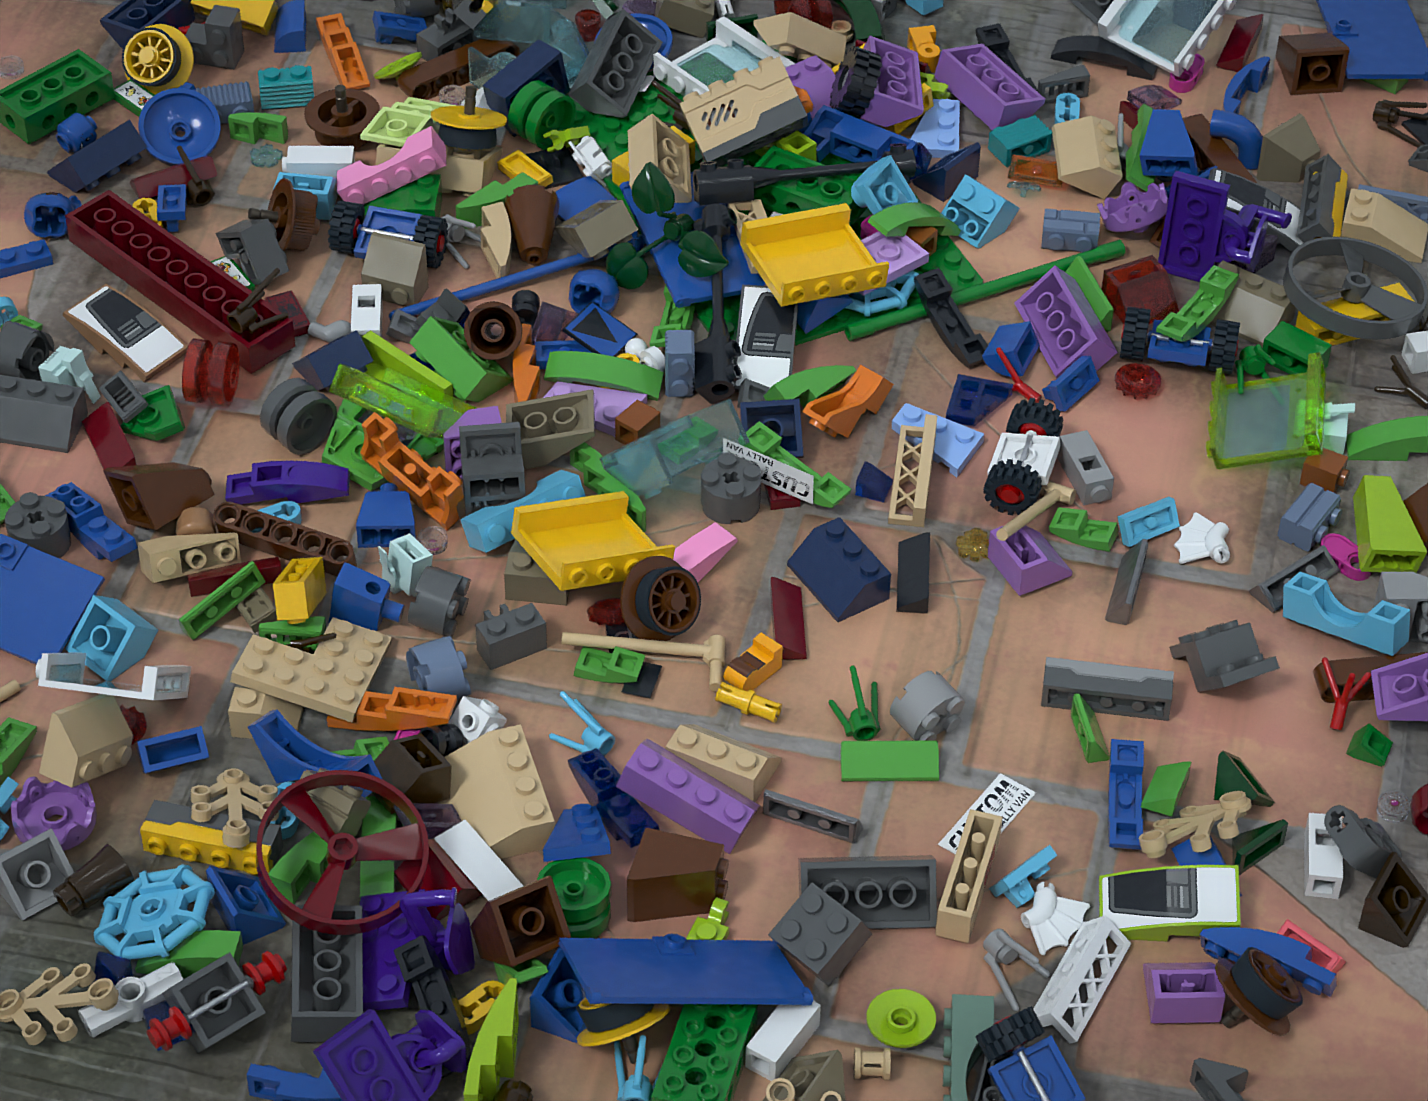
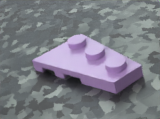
M559 381L543 397L593 389L595 396V429L614 437L615 418L637 399L647 404V394Z

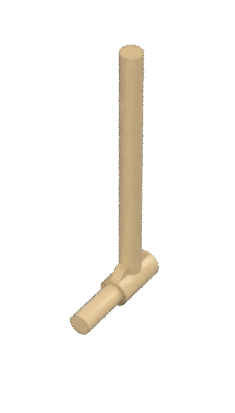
M1048 481V484L1042 485L1040 490L1043 498L1001 527L996 533L997 538L1001 541L1008 539L1058 501L1072 505L1076 497V489Z
M562 632V645L614 649L617 646L630 651L703 657V661L710 667L709 689L717 692L718 688L722 689L720 684L722 683V668L725 666V638L721 635H712L702 645Z

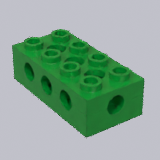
M77 49L1 89L0 123L27 144L37 141L41 137L57 130L58 124L72 114L80 113L84 115L114 99L112 74L83 51Z
M772 146L754 166L784 170L826 165ZM850 174L779 181V183L754 189V200L761 199L764 209L784 215L847 203L851 209L849 220L851 227L868 208L859 207L852 199L851 188L858 177Z
M684 1004L654 1087L651 1101H732L745 1064L746 1045L754 1037L757 1028L758 1004Z

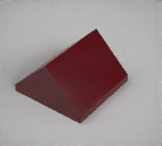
M428 839L429 856L425 877L420 890H452L455 887L457 889L456 903H460L462 907L483 895L436 840ZM404 860L394 871L395 877L406 891H409L420 872L422 860ZM450 905L427 907V910L432 918L439 921L449 915Z

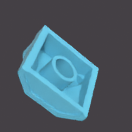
M891 155L883 157L869 166L853 183L851 188V196L854 202L859 207H868L873 215L897 204L918 202Z

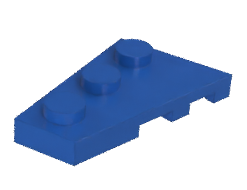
M577 804L572 806V809L563 810L543 848L544 862L611 854L610 840L597 806Z

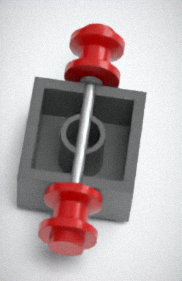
M265 951L261 954V963L256 966L249 962L242 965V973L229 952L173 985L162 993L170 1006L169 1017L162 1022L156 1018L149 1020L150 1029L146 1032L151 1043L156 1049L162 1047L165 1051H169L173 1047L172 1040L182 1036L184 1039L190 1040L198 1054L266 1012L255 993L258 995L264 994L266 992L265 984L272 980L278 984L285 981L284 973L287 972V967L283 959L277 953L273 955L271 952Z

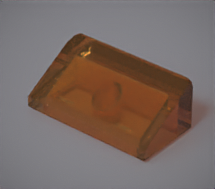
M1013 154L1007 179L1062 187L1063 181L1058 179L1056 161Z

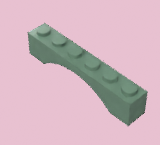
M952 994L951 1008H944L943 1029H950V1036H944L943 1057L950 1058L949 1065L943 1066V1087H949V1095L943 1094V1101H968L966 1082L972 1068L983 1054L975 1036L994 1024V996Z

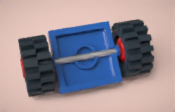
M341 200L337 202V205L335 204L334 211L331 214L332 220L329 222L331 226L328 230V235H330L328 243H330L329 247L331 250L351 253L356 258L365 259L370 237L374 231L426 244L427 267H440L441 261L444 259L443 253L446 252L445 245L448 241L446 239L448 223H446L447 220L445 218L370 205L365 216V209L362 204Z
M1127 307L1121 336L1120 358L1143 361L1147 339V342H1150L1147 358H1152L1159 362L1173 361L1184 363L1188 366H1205L1207 352L1211 351L1212 348L1209 371L1232 374L1238 350L1240 322L1217 319L1213 342L1210 339L1211 327H1206L1192 339L1181 342L1156 332V327L1163 320L1154 319L1153 328L1148 333L1150 309Z
M1032 1006L996 1022L993 1026L975 1036L988 1062L1006 1053H1012V1056L987 1069L1004 1101L1086 1100L1052 1035L1025 1048V1043L1045 1033Z

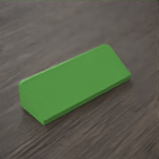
M1078 256L1066 270V273L1077 281L1103 328L1108 332L1112 327L1114 309L1083 258Z
M253 561L249 562L179 619L182 631L194 640L266 581Z
M842 741L840 749L841 781H939L938 741Z

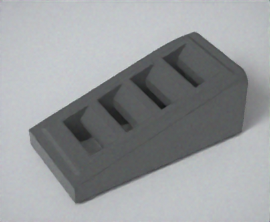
M1085 65L1072 67L1039 80L1038 92L1046 99L1044 104L1056 102L1057 96L1062 93H1072L1079 98L1087 97L1090 74ZM1049 87V92L1045 93V88Z
M121 370L98 388L125 423H128L149 405Z

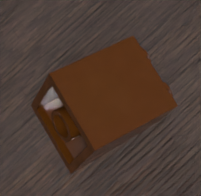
M1330 32L1279 36L1276 59L1290 95L1342 92L1349 47Z
M171 462L109 467L103 470L126 523L152 530H158L179 517L183 510L195 507L215 495L211 488L212 480L209 474L199 467Z
M645 828L627 877V921L641 922L709 913L715 898L724 900L727 894L728 881L723 879H725L729 860L724 859V844Z
M546 876L487 901L470 926L480 958L509 967L559 947L560 938H571L551 876Z

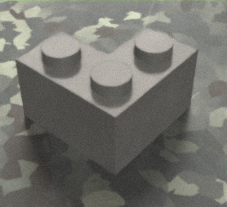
M214 5L204 24L192 22L185 36L188 38L193 49L194 64L235 70L244 53L240 8Z
M269 219L243 220L216 233L225 257L227 259H239L245 275L254 285H260L276 268L280 269V273L276 277L289 271L287 256L278 244L276 229L269 222Z

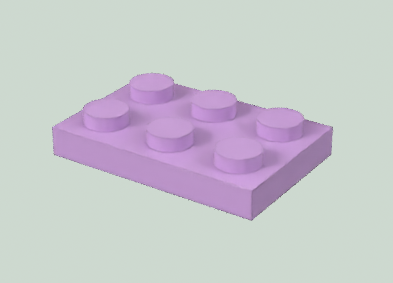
M878 231L861 240L876 263L888 261L889 269L886 284L929 261V253L907 235L886 237ZM875 289L860 291L859 293L864 296Z

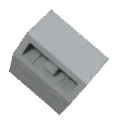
M1381 572L1373 608L1384 600L1410 609L1408 642H1428V577L1415 572Z

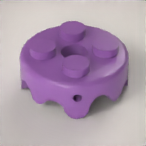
M1126 182L1122 185L1121 194L1118 198L1107 197L1104 201L1105 207L1102 203L1097 204L1103 225L1107 230L1112 232L1133 231L1134 233H1141L1146 231L1149 225L1166 215L1169 199L1164 183L1159 184V187L1155 183H1151L1148 185L1147 192H1141L1133 183Z
M32 776L24 782L22 793L18 799L11 803L14 831L22 843L52 828L63 851L69 850L86 840L96 824V806L91 788L87 782L71 788L55 780L44 784L37 777ZM53 815H62V816H63V817H62L60 820H58V821H48V820H47V819L51 818Z

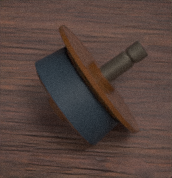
M650 556L642 559L629 571L622 586L620 604L624 622L630 632L638 639L668 641L676 635L686 632L695 623L700 612L701 592L697 580L688 570L682 568L671 558Z
M1248 947L1237 962L1229 959H1220L1215 965L1216 975L1225 992L1235 1003L1230 1008V1011H1227L1221 1017V1022L1227 1028H1231L1238 1019L1246 1015L1264 1030L1278 1036L1286 1035L1290 1030V1022L1287 1015L1303 1003L1301 992L1288 972L1271 956L1253 947Z

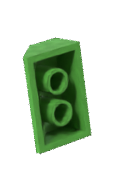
M430 316L409 342L416 349V356L423 362L430 363L435 368V373L451 382L454 388L453 394L464 402L466 400L480 402L507 386L513 380L495 360L484 359L476 355L469 348L464 337V328L457 322Z

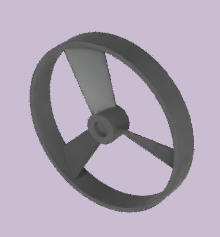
M1322 237L1301 244L1292 252L1283 277V286L1287 297L1303 315L1322 327L1355 338L1379 340L1405 335L1419 324L1428 302V288L1425 280L1408 261L1382 246L1355 238ZM1322 255L1344 256L1349 273L1345 277L1342 288L1305 292L1298 284L1293 273V267L1299 262ZM1363 260L1380 266L1397 276L1413 292L1417 303L1372 285L1369 277L1362 274ZM1340 292L1345 300L1352 303L1363 302L1391 320L1372 321L1354 318L1336 312L1315 299Z

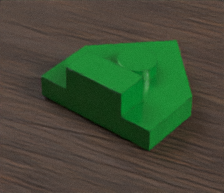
M170 385L142 395L149 405L128 423L123 421L120 425L123 433L154 441H159L181 432L185 428L180 408L175 401Z

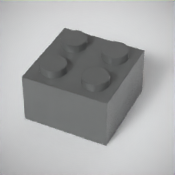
M812 882L768 935L783 951L829 987L870 938L872 933L858 917Z

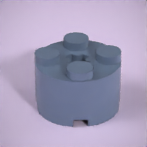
M451 636L438 638L408 648L406 660L411 681L416 680L419 690L457 695V699L471 695L470 685L463 674V670L467 669L466 658L461 650L456 652Z

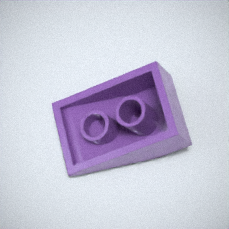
M814 55L785 67L793 86L807 91L814 106L813 111L810 112L812 120L823 105L831 107L830 100L832 98H830V94L833 91L832 85L836 77L832 69L820 58Z
M1428 653L1371 670L1376 714L1379 720L1428 721Z

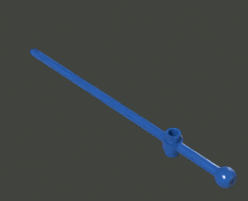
M635 231L631 234L633 238L628 242L634 246L636 252H639L643 245H646L642 234L639 235ZM617 243L608 247L609 252L615 245H617ZM576 254L452 293L460 301H464L594 261V258H586L581 254ZM439 297L406 306L399 310L416 316L434 304ZM393 310V311H391V312L389 313V319H390V320H391V318H392V316H393L395 310Z

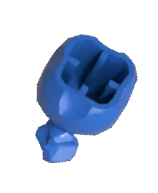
M54 192L35 195L25 205V224L28 230L37 237L61 238L68 233L65 215L82 206L81 201L76 196L67 198L61 193Z
M598 269L580 270L570 282L569 301L571 308L578 314L591 301L610 314L619 301L620 292L617 280L604 271Z

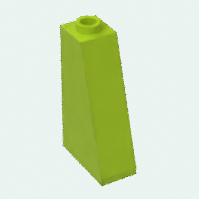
M1364 475L1353 496L1358 559L1361 572L1417 573L1427 554V550L1391 476Z

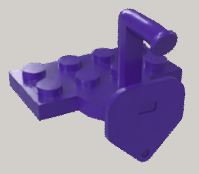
M1175 171L1172 176L1156 270L1200 282V279L1213 265L1216 266V262H1222L1223 260L1226 262L1237 261L1247 265L1248 271L1254 272L1262 254L1268 221L1279 224L1281 228L1285 229L1289 226L1292 215L1254 204L1243 206L1237 215L1226 209L1231 185ZM1256 218L1261 219L1256 232H1250ZM1246 246L1250 248V251H1245Z
M455 887L452 890L425 891V889H421L419 892L406 894L408 891L361 896L359 905L362 906V918L378 914L398 901L403 912L388 924L362 933L363 1012L368 1009L384 1010L408 1007L412 983L404 981L393 950L421 935L426 936L444 969L452 971L454 975H460L474 969L475 959L470 921L462 905L456 903L457 889ZM450 905L446 929L440 921L431 917L427 907Z
M368 1009L313 1050V1053L342 1101H429V1097L437 1090L441 1080L442 1064L452 1072H463L467 1068L465 1043L455 1031L431 1010L418 1011L415 1014L418 1025L406 1033H399L390 1037L376 1011Z

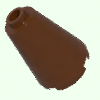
M541 185L517 187L513 190L511 196L508 197L507 194L504 206L508 213L511 230L521 259L531 265H537L545 261L549 255L560 207L559 198L556 192L553 190L552 193L547 192L545 187Z
M495 301L485 302L475 307L469 313L464 323V337L467 345L476 355L484 359L498 360L512 354L520 344L522 323L517 313L510 306ZM495 324L499 325L502 329L498 336L493 335L491 332V328Z

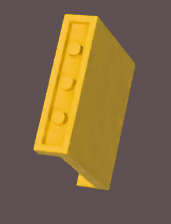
M847 203L743 222L740 246L781 307L886 286L889 263L888 261L876 263L849 225L851 209Z
M624 491L514 507L511 534L560 591L624 581L632 567L642 559L650 556H665L673 559L675 552L673 544L657 547L628 516L629 496Z

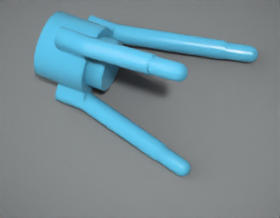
M564 691L560 692V697L588 725L581 736L584 745L551 733L549 738L582 752L588 758L594 753L598 757L605 756L612 749L615 743V736L603 728L577 699H571Z
M641 1035L639 1038L635 1074L629 1076L627 1081L625 1080L621 1044L619 1041L614 1042V1056L619 1088L618 1101H651L660 1070L653 1086L649 1083V1078L642 1075L646 1050L645 1035Z

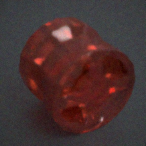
M585 9L577 12L575 15V23L577 25L575 28L576 37L586 42L595 41V37L601 29L599 26L601 16L597 11Z

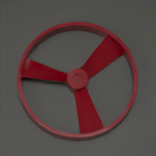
M352 770L319 772L304 777L284 789L267 808L259 826L256 843V868L259 880L272 903L284 915L299 925L314 931L333 935H351L368 932L388 924L403 913L398 901L388 909L369 917L354 920L331 919L344 870L353 867L356 861L422 860L420 872L414 884L406 893L408 894L419 892L425 877L429 856V843L425 824L409 798L383 779ZM335 785H349L367 789L395 804L407 816L411 825L356 839L349 833L335 834L307 791ZM283 806L328 844L326 858L329 865L302 909L287 900L275 887L267 873L262 856V842L265 832L274 816Z

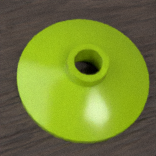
M421 52L412 53L388 64L374 74V78L390 79L395 77L398 81L402 72L414 67L422 57Z
M892 989L879 994L871 1001L867 1009L866 1021L870 1032L880 1042L896 1048H909L925 1042L932 1035L936 1026V1012L930 1001L923 995L908 989Z

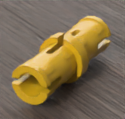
M726 682L720 684L722 689L718 688L715 697L717 702L738 708L742 714L749 715L751 713L772 723H776L778 720L776 716L779 717L781 703L758 696L757 692L751 689L747 692L726 684Z

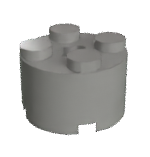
M926 671L911 680L903 688L907 693L901 700L896 696L890 707V715L914 741H935L937 734L944 730L948 733L952 732L961 723L959 714L963 709L965 701L939 672L936 671L935 675L932 671Z

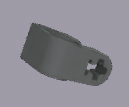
M1341 805L1333 806L1326 813L1324 818L1326 830L1338 846L1341 855L1356 870L1376 879L1390 853L1396 852L1402 858L1400 849L1379 823L1368 818L1360 819L1353 810ZM1341 816L1344 817L1342 819L1343 824L1347 825L1344 829L1339 827L1341 824L1339 820Z

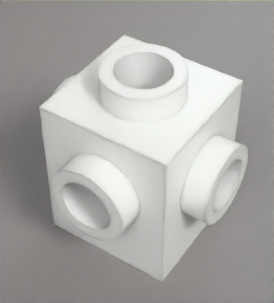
M463 696L448 724L456 725L462 733L463 742L468 744L489 731L502 729L507 719L498 713L499 707L493 702L486 699L481 700Z

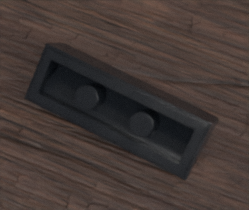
M930 532L900 541L898 544L896 612L928 613Z

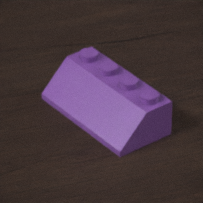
M869 35L863 49L879 54L882 59V67L879 70L881 74L877 80L878 85L874 90L873 99H870V105L868 109H865L864 115H861V119L873 125L888 127L922 115L924 107L918 52Z
M983 43L943 49L941 51L934 74L935 78L939 82L947 84L949 86L947 90L968 107L976 117L989 126L990 130L993 131L996 127H1004L1015 123L1021 118L1031 117L1045 103L1046 99Z
M1055 265L1014 303L1024 322L1031 321L1040 345L1039 348L1056 378L1061 376L1081 356H1091L1095 369L1098 371L1118 352L1077 281Z
M648 738L640 743L627 762L616 785L619 789L706 841L724 844V851L728 854L732 852L760 807L756 802Z

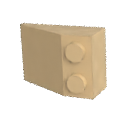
M1351 188L1340 237L1371 242L1398 254L1406 261L1422 263L1428 234V223L1379 193Z

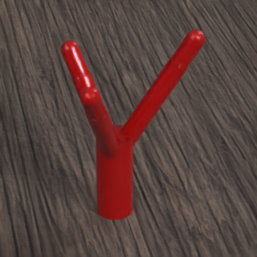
M998 347L996 352L1015 384L982 383L980 388L1017 391L1027 400L1035 398V403H1039L1042 395L1019 378L1003 350Z
M1324 657L1322 658V663L1335 699L1330 728L1342 730L1349 702L1370 679L1371 673L1366 672L1353 688L1355 674L1350 673L1343 693L1340 695L1328 658Z

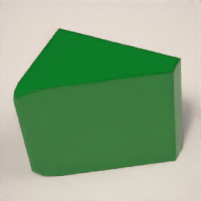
M1368 723L1354 733L1346 754L1352 758L1382 767L1385 765L1393 742Z

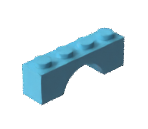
M559 470L537 481L536 489L517 501L500 506L484 507L460 519L469 547L487 553L515 539L511 534L514 507L586 497L579 475Z
M1303 572L1297 573L1283 586V617L1391 656L1395 655L1409 641L1410 609L1382 600L1368 613L1352 611L1335 598L1326 580Z

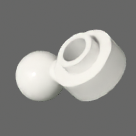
M633 338L627 342L625 353L636 355L641 364L665 372V356L657 347L651 346L648 348L645 341L640 338Z

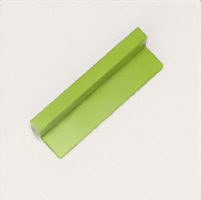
M371 330L362 336V340L373 361L365 365L367 371L359 375L360 378L427 422H431L454 405L453 384Z

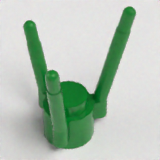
M1260 344L1243 348L1239 354V360H1236L1234 363L1237 368L1238 394L1242 395L1244 393V370L1248 374H1260L1279 406L1284 408L1285 403L1265 370L1266 362L1273 366L1276 364L1275 360L1262 349Z
M852 665L850 666V673L858 708L851 712L848 721L834 700H829L828 703L843 725L846 736L853 735V738L857 741H868L873 739L881 730L878 721L877 682H872L870 712L869 709L865 708L856 667Z

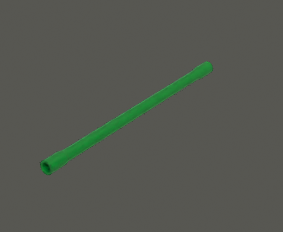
M1119 239L1097 246L1092 250L951 293V297L957 306L1036 282L1054 265L1066 272L1078 256L1083 258L1086 265L1124 256L1126 253L1125 245ZM921 302L877 317L865 318L846 324L844 332L846 338L852 341L872 335L876 331L928 315Z

